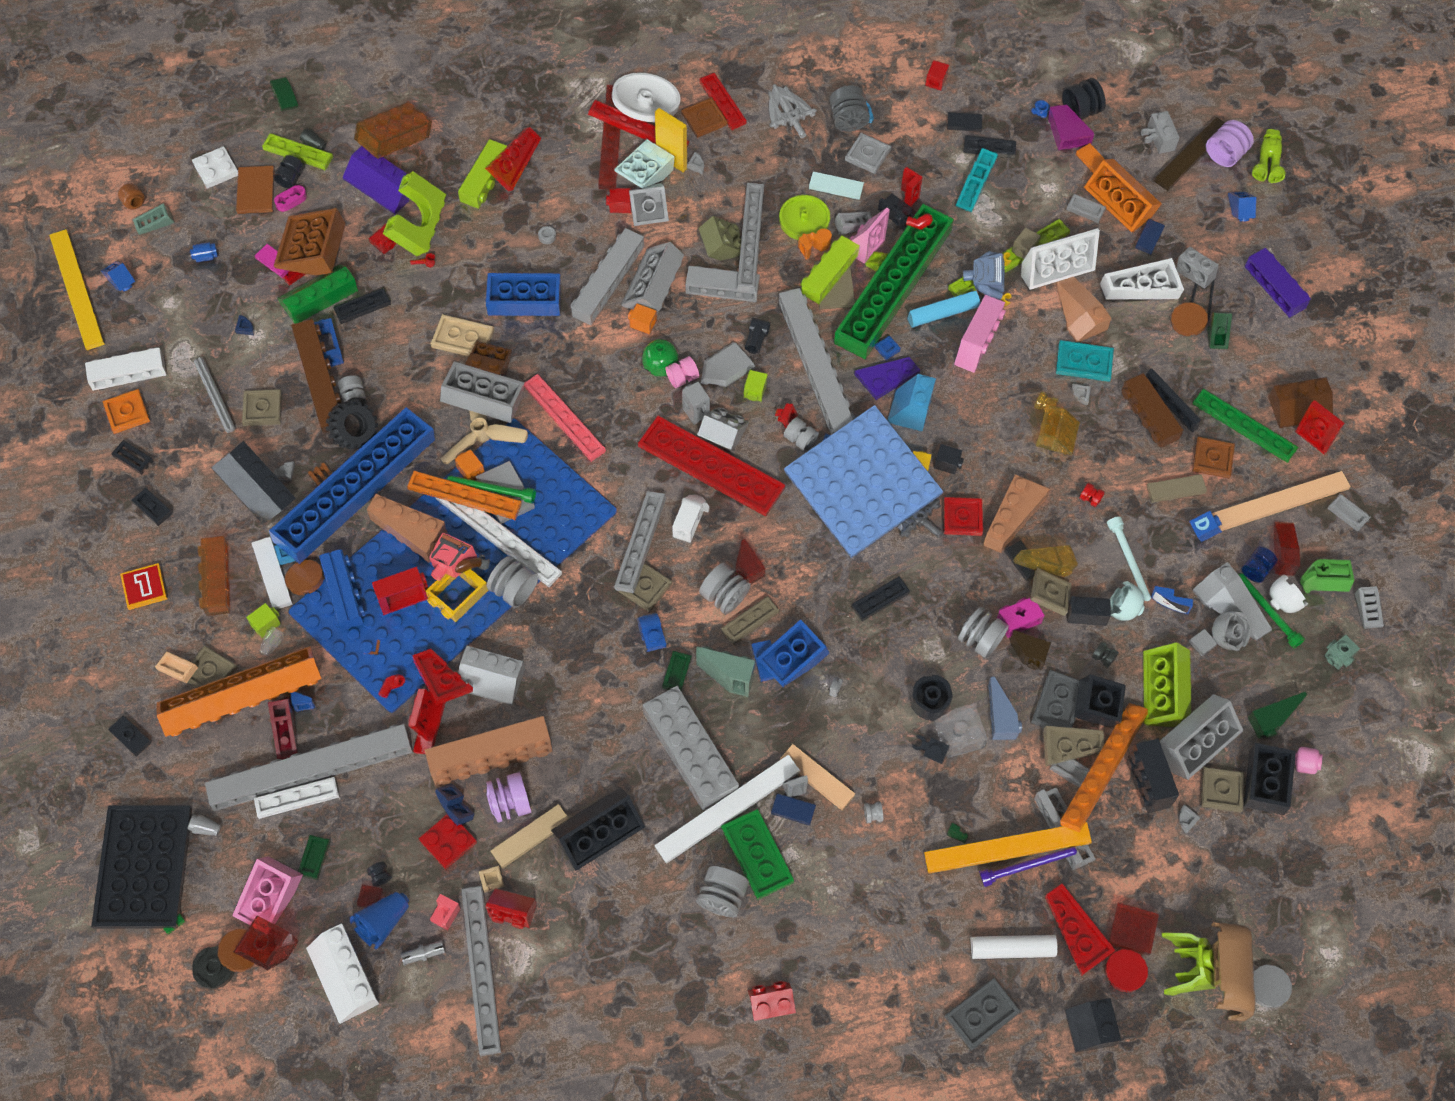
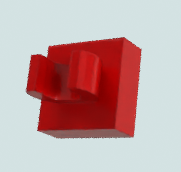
M786 403L784 409L778 408L776 410L775 416H779L778 422L783 423L786 429L789 423L798 416V413L793 404Z

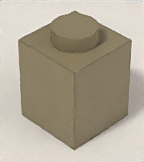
M1025 228L1014 241L1012 252L1016 256L1025 259L1030 249L1039 245L1041 236Z

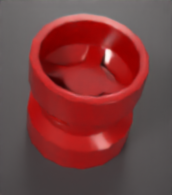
M1088 482L1079 499L1090 502L1091 506L1096 508L1102 500L1105 491L1094 488V485Z

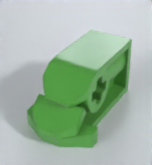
M1316 560L1300 579L1305 593H1310L1311 590L1349 592L1354 583L1351 560Z

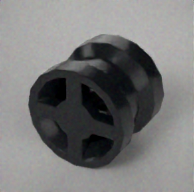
M384 861L375 863L366 870L368 876L372 877L371 883L374 887L381 886L392 879L390 872L386 870L387 865Z

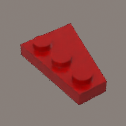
M432 649L412 655L413 661L435 705L473 692V687L469 683L466 684L457 672H453L447 666V663Z

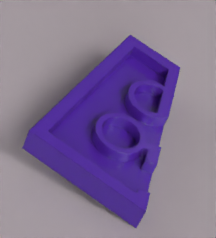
M910 357L854 371V375L875 400H878L917 374H920V369Z

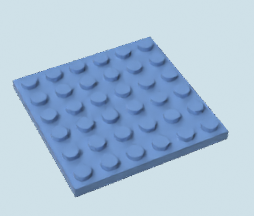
M875 405L784 468V472L851 558L943 494V490Z

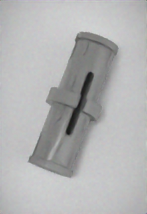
M442 940L425 946L421 944L419 948L401 952V958H406L402 960L403 965L405 966L419 960L426 961L429 957L444 954L445 949L443 947L435 949L443 946Z

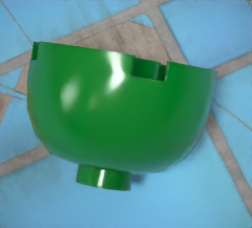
M653 340L644 348L642 356L643 366L645 370L647 369L654 376H667L665 367L673 363L678 364L679 356L677 349L667 340Z

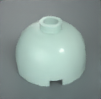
M1125 581L1122 583L1125 586L1122 589L1118 587L1110 599L1112 607L1111 616L1121 621H1129L1137 615L1140 616L1145 608L1142 591L1129 581Z

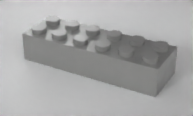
M678 686L643 704V714L703 812L738 789V782Z

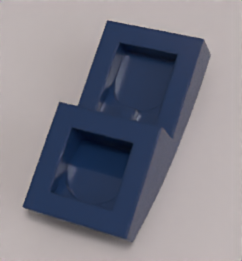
M453 784L436 788L435 793L442 807L457 826L473 820L475 813L462 802L464 795Z

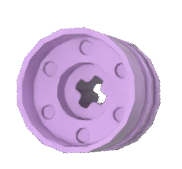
M1228 120L1208 139L1206 149L1214 162L1224 167H1232L1253 146V135L1243 123L1236 120Z
M520 772L507 775L506 786H503L501 780L497 778L498 788L496 789L493 788L491 781L486 782V795L489 806L498 823L503 821L500 812L505 811L508 820L511 819L510 809H515L518 816L531 813Z

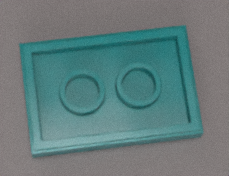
M1060 340L1056 374L1110 382L1114 348Z

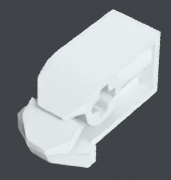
M688 495L682 499V505L673 524L674 538L691 543L703 512H709L710 509L703 497Z

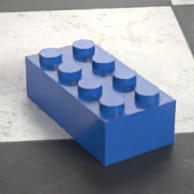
M488 273L486 291L488 316H560V274Z

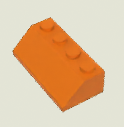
M1114 159L1103 160L1084 186L1131 233L1147 222L1148 219L1152 218L1162 204Z

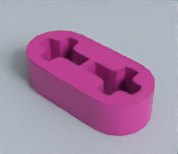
M296 185L280 193L274 199L277 210L285 212L301 204L307 198L304 187Z

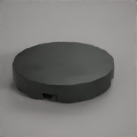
M218 946L203 949L196 955L192 963L193 978L200 986L206 989L224 987L230 982L235 973L220 963Z

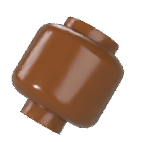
M128 183L123 185L118 191V198L126 208L135 210L143 205L145 200L144 193L137 185Z

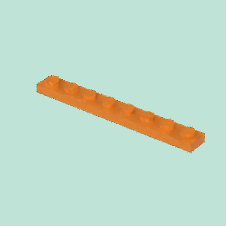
M1132 703L1127 705L1122 714L1121 723L1117 724L1060 820L1061 826L1077 832L1081 831L1148 714L1147 708Z

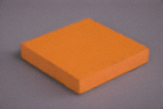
M139 389L103 401L114 434L150 422Z

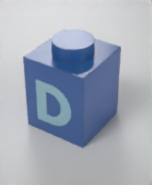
M1211 511L1189 521L1201 542L1222 532L1220 525H1222L1218 515L1214 516Z

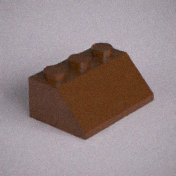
M1327 377L1276 385L1268 396L1279 428L1299 425L1314 400L1333 414V393Z

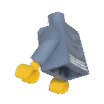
M988 251L974 260V270L963 271L964 281H974L976 290L1005 302L1004 306H1008L1010 302L1006 301V299H1010L1012 296L1010 293L1003 295L1002 292H1005V266L1011 263V260H1007L1011 256L1010 253L1002 254Z

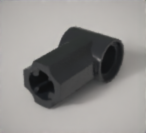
M752 318L745 350L751 354L760 353L764 339L769 333L770 321Z

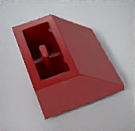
M495 888L486 903V909L493 922L500 924L508 922L512 923L511 925L515 928L523 929L524 927L530 928L537 903L534 898Z

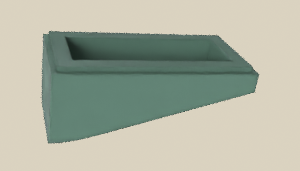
M164 203L133 219L139 235L175 222L170 209Z

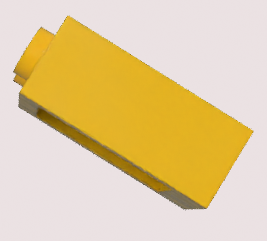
M471 569L461 573L459 576L475 590L454 611L437 596L457 577L454 578L445 574L440 581L436 580L426 590L428 603L434 608L437 606L441 610L442 615L448 620L451 618L457 622L488 592L487 582Z

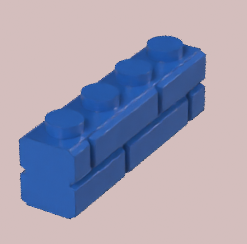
M339 549L320 555L319 558L340 630L362 625V617L365 616L362 605L358 606L357 600L360 599L358 589H354L352 585L356 581L353 571H348V566H351L348 554L344 555L343 551Z

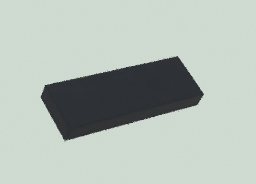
M965 135L963 153L979 155L983 148L997 153L998 157L1015 159L1017 141Z
M383 287L333 308L340 324L389 306L391 302Z
M900 576L854 602L851 607L863 622L910 594V590Z

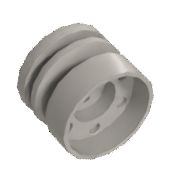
M507 556L492 571L487 582V589L499 597L503 596V600L506 603L517 608L532 594L539 577L537 573L528 567L523 568L522 563L516 561L514 557Z
M723 562L716 566L705 578L700 587L699 594L709 602L715 601L714 606L718 609L720 608V611L727 615L743 601L749 592L751 583L743 580L741 575L735 576V570Z
M979 607L964 623L958 640L963 643L968 639L966 643L968 647L977 642L975 652L987 659L1005 636L1009 625L999 618L993 621L992 624L989 623L992 614L988 612L983 617L986 610L983 607Z
M718 866L708 867L704 878V883L707 886L701 887V894L698 895L696 902L699 906L714 914L732 918L737 917L739 913L738 908L742 904V901L737 897L745 896L749 881L741 874Z

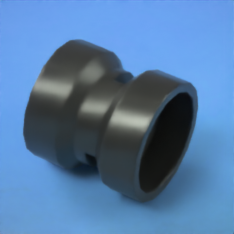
M1102 641L1091 658L1096 661L1100 660L1105 667L1109 668L1119 652L1108 648V645Z

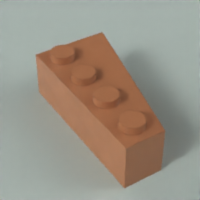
M1015 474L987 532L983 545L1001 553L1016 536L1017 532L1024 527L1030 517L1047 500L1050 489Z
M375 494L367 508L372 522L387 533H391L398 541L410 547L413 552L422 556L428 563L431 562L429 558L430 545L438 542L442 533H447L444 521Z

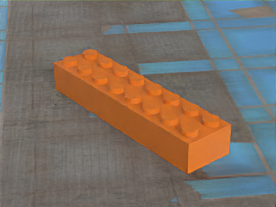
M311 646L157 702L156 715L165 737L169 735L177 736L185 729L198 728L202 723L217 721L228 713L232 715L240 712L242 708L247 706L255 707L263 700H273L282 693L295 692L301 686L314 685L321 679L319 667Z

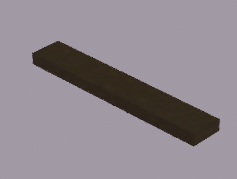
M1216 117L1155 178L1154 182L1169 191L1207 152L1206 143L1208 139L1225 122Z

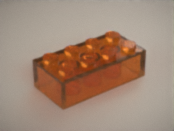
M410 102L357 122L354 140L379 159L429 138L432 121Z

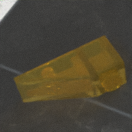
M1070 545L1021 550L1013 559L1015 564L1033 570L1039 568L1054 576L1062 575V577L1072 574L1073 570L1078 566Z

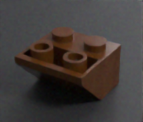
M477 341L465 365L506 377L512 350Z

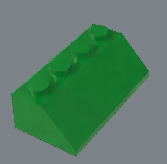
M339 264L333 267L332 273L319 275L277 299L293 323L296 324L358 291L355 278L347 267Z

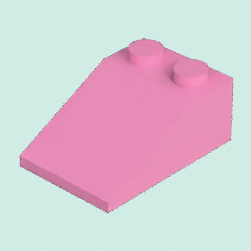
M885 208L869 219L865 225L862 224L857 234L849 239L860 245L859 255L856 259L864 264L872 253L876 252L885 241L890 211L888 208Z
M269 856L257 859L232 916L265 934H269L294 896L303 874Z

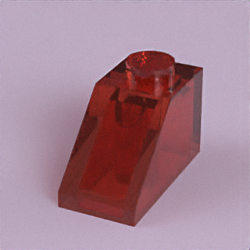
M744 539L741 541L736 561L735 576L741 575L743 580L753 584L765 577L766 568Z

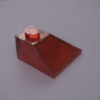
M257 915L233 952L268 971L287 960L299 941L290 932Z

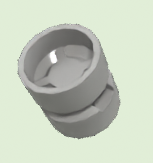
M347 376L338 382L342 403L359 401L361 404L367 403L362 380L359 376Z
M796 417L789 423L783 436L792 443L796 442V446L806 452L813 446L819 433L811 426L806 427L807 424Z

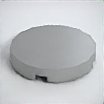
M1264 965L1254 971L1256 1003L1266 1008L1280 1007L1288 1001L1292 993V984L1284 970L1277 966Z

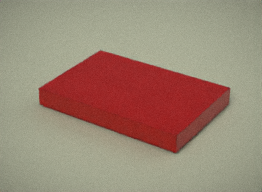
M1314 400L1295 432L1325 455L1345 423Z

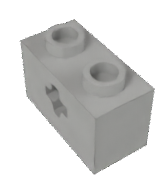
M699 382L689 384L682 390V409L693 425L703 421L704 415L710 412V398Z

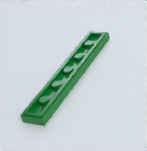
M1204 388L1192 403L1287 463L1299 448Z

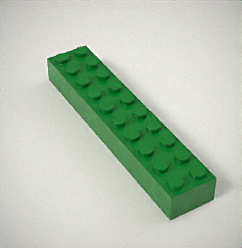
M922 204L913 218L918 219L924 214H930L933 217L932 223L924 229L907 226L836 330L834 344L866 360L951 233L954 222L953 218Z

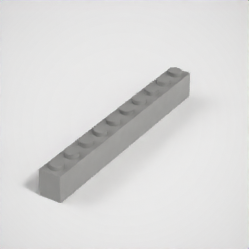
M800 288L779 293V306L832 435L854 420L855 416L853 413H850L849 401L842 394L841 382L838 383L836 379L837 372L830 364V354L825 352V343L823 338L819 337L817 323L813 322L812 310L807 307L806 295L802 294Z
M395 724L386 730H374L369 735L362 737L354 736L348 741L334 742L324 748H313L310 752L304 754L296 753L284 760L276 759L267 765L253 766L250 770L243 772L235 771L223 778L215 777L206 782L205 787L209 805L215 812L252 801L255 797L316 782L413 752L405 725Z

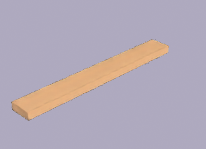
M1340 471L1212 514L1214 516L1218 515L1222 522L1220 528L1224 531L1349 490L1351 486L1343 472Z

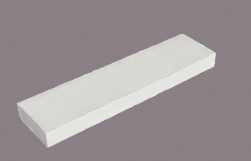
M267 537L252 542L272 607L278 610L293 605L271 538Z
M331 777L255 797L254 802L257 817L260 819L339 798L336 779Z

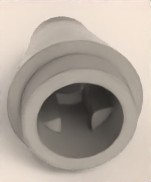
M193 814L188 826V830L192 831L193 834L218 836L221 824L201 814Z

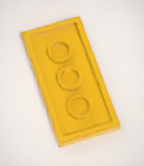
M658 108L655 111L656 145L674 156V167L684 173L687 170V125L661 108Z

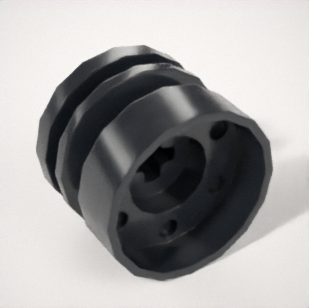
M1091 77L1081 81L1079 84L1075 83L1067 86L1062 91L1063 105H1068L1081 120L1089 115L1093 116L1104 111L1106 107L1104 91L1095 78Z

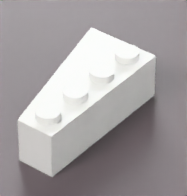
M1172 258L1107 273L1100 283L1105 299H1179L1184 291Z

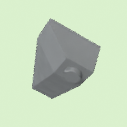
M1228 562L1214 570L1192 590L1207 608H1212L1220 614L1230 611L1244 613L1248 617V620H1246L1247 626H1251L1250 637L1256 641L1272 631L1271 626L1244 582Z

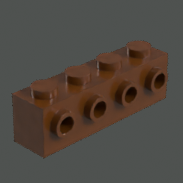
M1142 373L1125 381L1121 390L1122 395L1131 404L1133 412L1140 417L1142 425L1148 429L1153 441L1162 448L1179 440L1184 430L1145 374Z

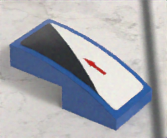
M1155 586L1151 593L1153 600L1171 610L1189 614L1193 607V599L1174 596V589Z

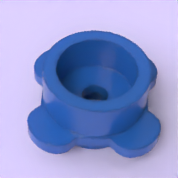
M1039 100L1035 102V107L1032 108L1031 112L1034 115L1041 116V118H1046L1051 106L1046 101Z

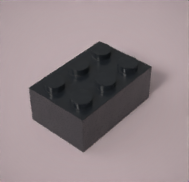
M1159 738L1135 744L1128 756L1127 765L1129 770L1133 771V781L1136 789L1140 791L1142 807L1146 808L1147 813L1171 808L1178 798L1179 792Z
M1259 743L1253 745L1249 751L1244 807L1280 815L1286 814L1291 808L1296 751Z

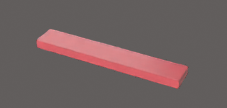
M539 374L524 383V388L591 462L606 452V448Z

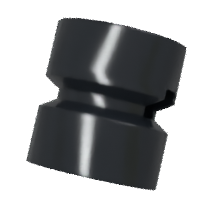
M286 155L281 161L280 167L273 174V179L280 186L289 189L296 184L297 176L302 174L305 166L298 158Z

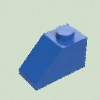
M1228 192L1233 217L1243 222L1249 221V218H1256V196L1247 192Z
M115 261L101 270L102 274L118 291L123 290L125 292L132 287V283L135 282L132 275L121 262Z

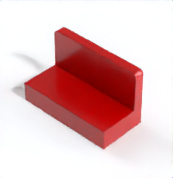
M905 167L901 190L905 192L904 202L912 207L920 198L923 177L910 168Z

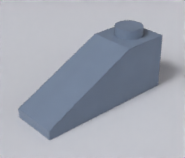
M991 677L988 689L992 740H1016L1018 734L1022 732V723L1018 721L1017 712L996 678Z

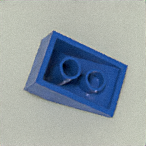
M799 620L764 651L757 660L784 687L815 667L829 654V651L806 624Z

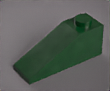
M1306 691L1252 711L1248 720L1258 739L1263 737L1268 739L1277 735L1280 727L1307 696Z

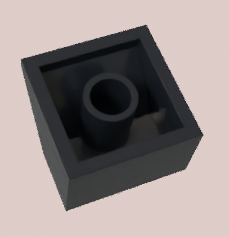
M1111 998L1089 1001L1065 1010L1075 1053L1117 1046L1121 1041Z

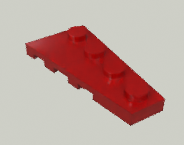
M531 127L525 128L485 169L508 192L513 191L541 137Z
M1060 884L1046 894L1045 899L1081 976L1116 951L1063 884Z

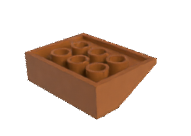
M333 208L288 216L274 267L315 276L332 273L346 224L338 209Z

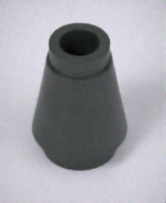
M306 128L301 133L300 140L303 144L320 150L326 148L327 142L312 129Z

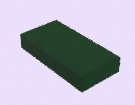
M677 651L672 652L662 684L663 689L670 690L678 686L682 692L692 655Z
M314 835L309 836L298 872L303 874L302 877L318 880L331 842L330 839Z

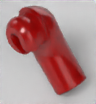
M924 214L918 219L908 217L906 225L917 229H924L932 223L933 217L930 214Z
M400 674L387 677L378 695L388 698L392 689L404 685L405 677Z

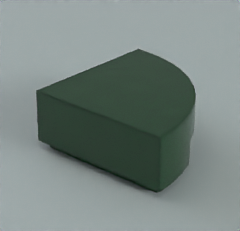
M951 823L947 836L966 844L968 834L966 832L962 833L960 826Z

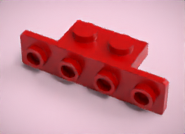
M418 689L417 696L414 699L412 714L409 717L408 726L417 733L413 749L415 754H425V749L434 747L446 704L444 702L435 705L430 693L426 689Z

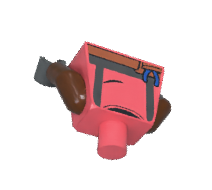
M442 533L438 542L430 545L429 558L435 568L431 576L438 581L445 574L455 578L472 568L479 567L483 570L489 568L490 559L485 560L484 555L477 557L472 545L448 534Z

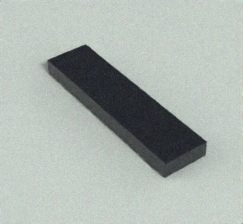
M1153 369L1147 371L1146 377L1166 406L1192 433L1197 430L1201 419Z

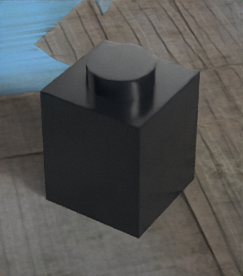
M941 444L934 469L955 475L957 468L961 469L964 458H961L963 450Z

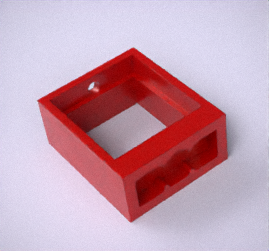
M417 567L372 582L383 615L428 599L426 594L428 589L424 573H419Z

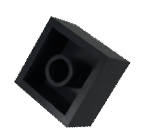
M1091 674L1079 680L1074 718L1109 728L1121 723L1126 685Z

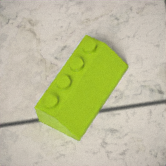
M1173 643L1143 651L1144 708L1148 709V714L1144 720L1145 725L1176 727L1191 714L1190 650L1179 643Z

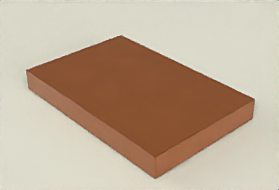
M274 166L238 167L237 214L273 212Z

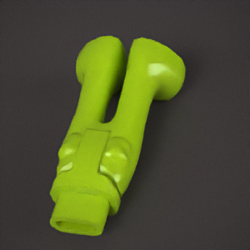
M1268 129L1263 137L1259 164H1256L1252 169V176L1258 181L1263 182L1267 178L1269 157L1271 158V167L1268 181L1270 183H1277L1285 178V169L1280 166L1282 137L1279 130Z

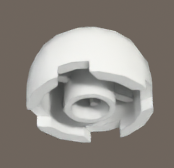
M1283 574L1270 588L1272 598L1270 603L1276 610L1281 609L1285 613H1295L1307 606L1308 603L1303 601L1305 597L1294 583L1289 584L1286 581L1288 577Z

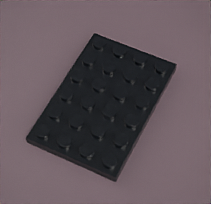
M108 805L91 924L93 929H178L189 838L188 826L192 813L190 805Z

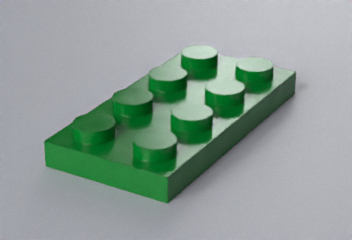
M758 809L721 826L757 900L794 883V879Z

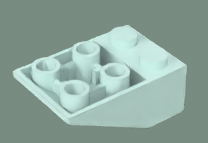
M647 139L615 168V172L637 186L645 188L663 181L673 171L674 156Z

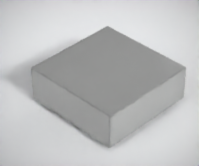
M1205 629L1189 641L1201 656L1217 646L1215 640Z

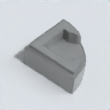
M694 152L687 164V168L703 174L704 162L701 156Z
M1073 383L1071 390L1075 399L1084 405H1088L1091 386Z
M286 462L278 469H275L273 474L279 480L292 481L295 463Z
M834 678L830 687V696L837 697L843 679Z
M1184 804L1179 812V823L1187 834L1200 819V816Z

